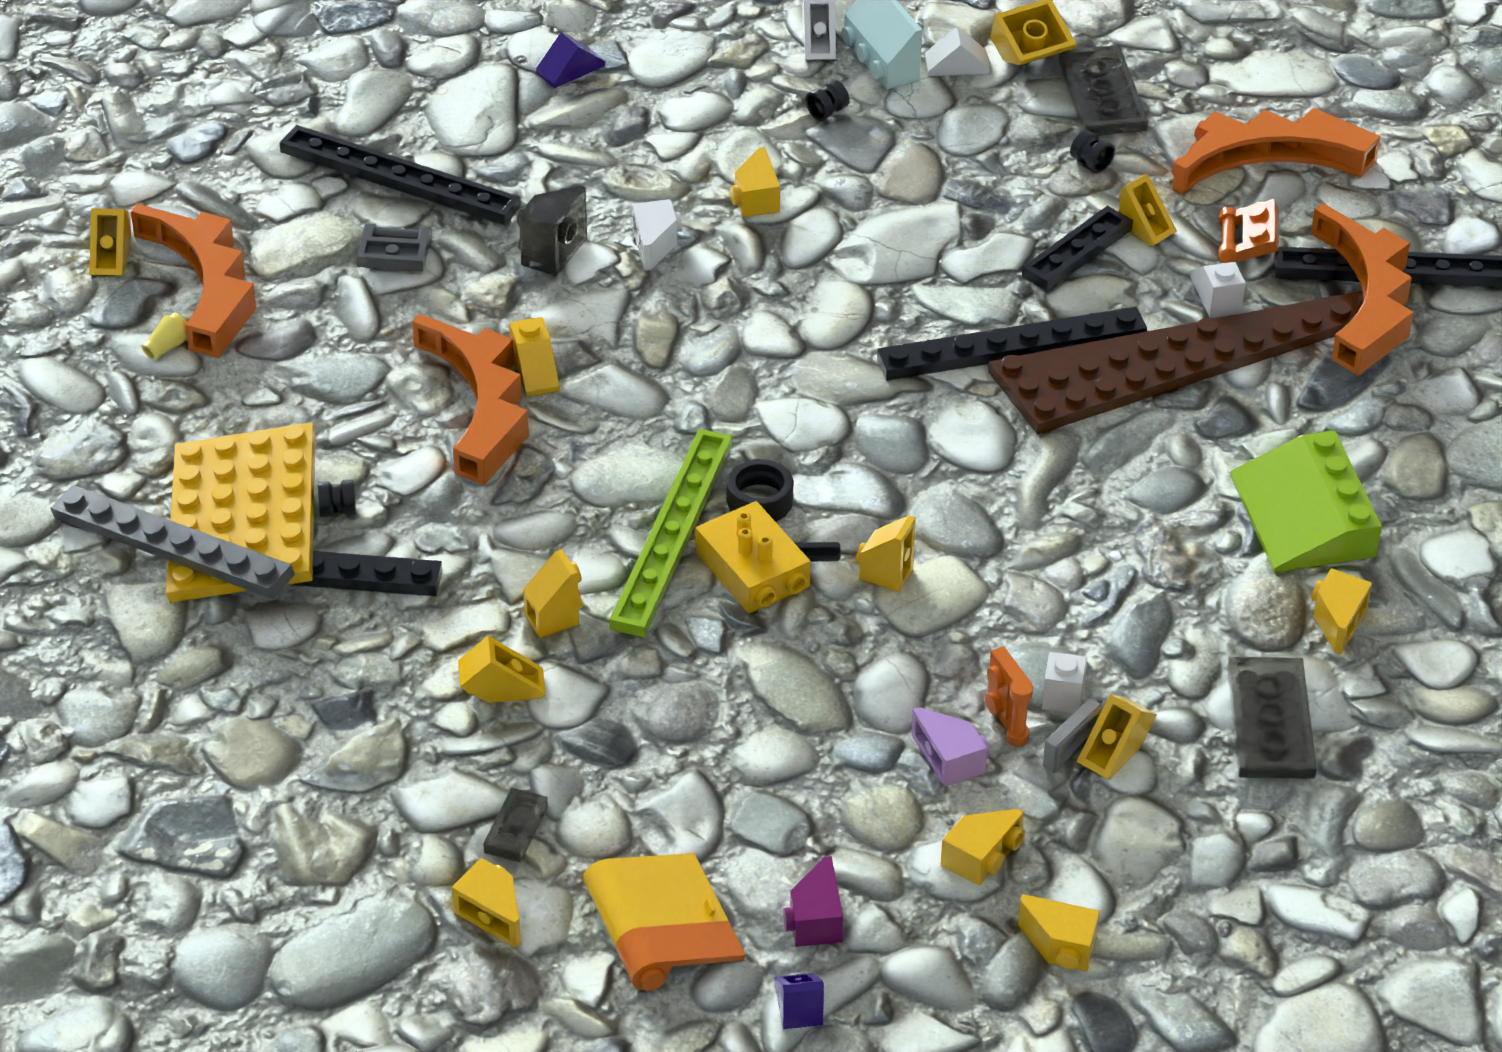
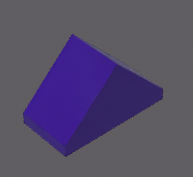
M560 32L537 66L536 73L549 85L556 88L604 67L605 60L587 45Z
M814 972L774 977L783 1029L823 1025L824 983L821 978Z

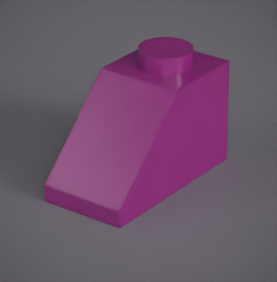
M832 856L823 857L790 891V907L783 908L785 931L793 932L795 947L843 942V912Z

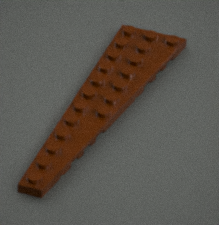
M1357 291L1215 319L1203 318L1194 323L1021 356L1008 355L1000 360L989 361L988 372L1038 435L1335 337V334L1345 327L1358 313L1364 302L1363 292Z

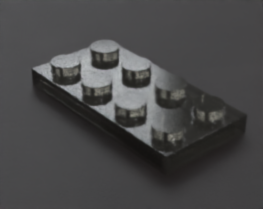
M1120 45L1078 48L1059 53L1058 61L1083 130L1089 129L1098 136L1147 131L1148 119Z
M1228 657L1227 671L1238 777L1315 779L1317 767L1303 658Z

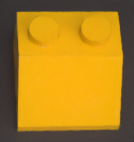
M1040 0L994 14L990 38L1003 61L1022 65L1076 48L1077 44L1052 0Z

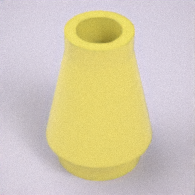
M176 312L164 315L148 340L141 346L145 355L151 360L156 361L160 356L186 342V319Z

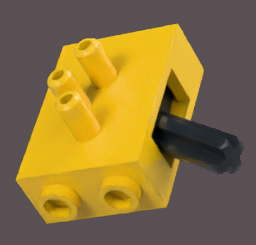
M757 501L695 527V553L748 614L763 607H768L774 602L810 587L811 562L839 561L841 558V547L838 542L794 543Z

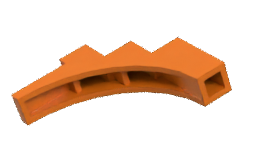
M1312 108L1304 117H1300L1296 123L1265 109L1254 119H1250L1247 124L1214 111L1209 117L1198 123L1194 132L1196 141L1192 144L1190 150L1175 160L1171 170L1172 175H1174L1172 189L1184 194L1198 182L1218 172L1237 166L1261 162L1316 164L1362 177L1377 161L1380 136L1316 108Z

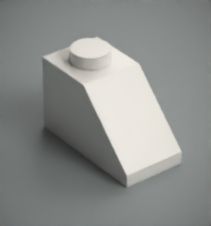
M803 0L802 17L805 61L836 60L835 0Z
M671 199L632 204V230L644 271L655 267L677 246V232L682 231V220L680 212H674Z
M1236 262L1203 266L1190 271L1192 282L1209 318L1242 314L1246 283Z
M1049 652L1044 680L1042 710L1073 714L1081 707L1088 656Z

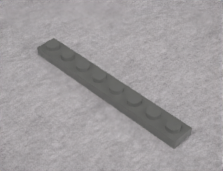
M72 485L50 508L54 518L271 599H274L295 575L291 564Z

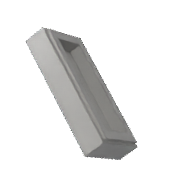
M1089 698L1045 740L1043 767L1054 773L1086 743L1100 715V703Z

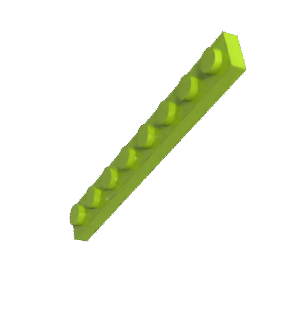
M698 429L609 619L610 630L645 638L730 452L732 435Z

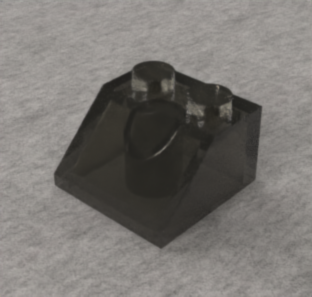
M579 185L533 196L526 206L521 207L517 215V224L520 227L518 249L521 251V265L553 276H557L587 240L586 187Z

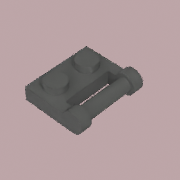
M365 223L357 253V267L423 271L428 249L432 242V228L422 226L420 230L377 227L376 224Z

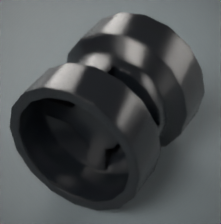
M832 79L823 84L821 89L816 88L807 93L805 103L813 118L823 121L832 116L834 111L838 112L849 105L850 98L845 86L840 81Z
M1087 129L1075 137L1070 147V154L1080 162L1086 161L1087 167L1099 173L1111 164L1116 149L1114 145L1106 140H1099L1097 134Z
M353 479L342 480L340 484H331L329 481L318 482L320 517L332 516L334 512H342L345 515L356 514Z

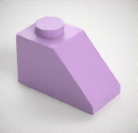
M920 707L913 709L911 735L944 787L985 774L986 758L990 755L989 745L986 738L977 733L971 722Z

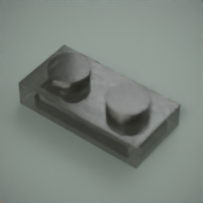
M511 787L483 843L484 853L521 863L548 808V797Z

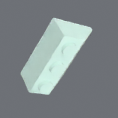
M856 0L845 13L844 27L842 28L844 43L854 50L859 61L864 62L871 71L872 76L876 80L878 79L886 90L920 80L921 27L897 0Z

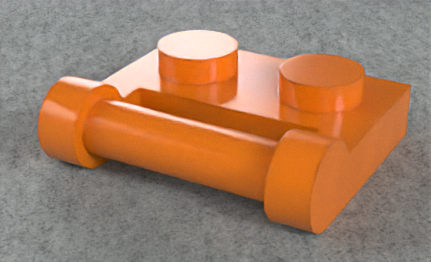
M1275 199L1258 202L1237 210L1233 207H1225L1219 212V223L1222 226V245L1218 249V257L1221 262H1239L1279 251V208ZM1243 225V243L1235 245V227Z
M1003 646L992 650L990 654V668L987 669L989 680L988 694L985 695V702L989 712L992 715H996L1007 729V742L1014 747H1022L1029 741V728L1026 725L1028 701L1032 698L1033 685Z

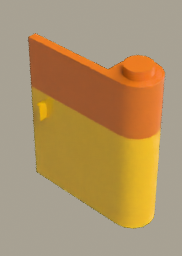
M695 853L604 859L593 863L584 872V883L633 986L638 990L651 991L662 986L672 966L744 961L746 954Z

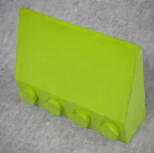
M1335 430L1301 435L1231 470L1230 477L1274 573L1377 557L1382 525Z

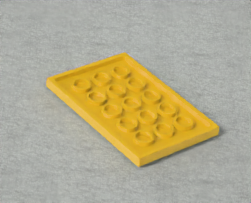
M313 422L175 444L170 520L291 564L295 575L286 585L312 581L316 432ZM168 560L166 595L169 603L249 591Z

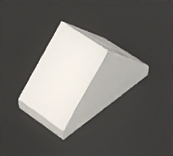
M958 26L925 52L928 76L990 74L987 50Z

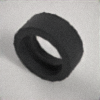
M753 459L740 463L731 470L727 477L726 503L730 512L757 501L775 522L785 517L792 508L793 477L787 468L772 460ZM753 485H768L776 488L779 493L766 498H753L743 494L741 490Z

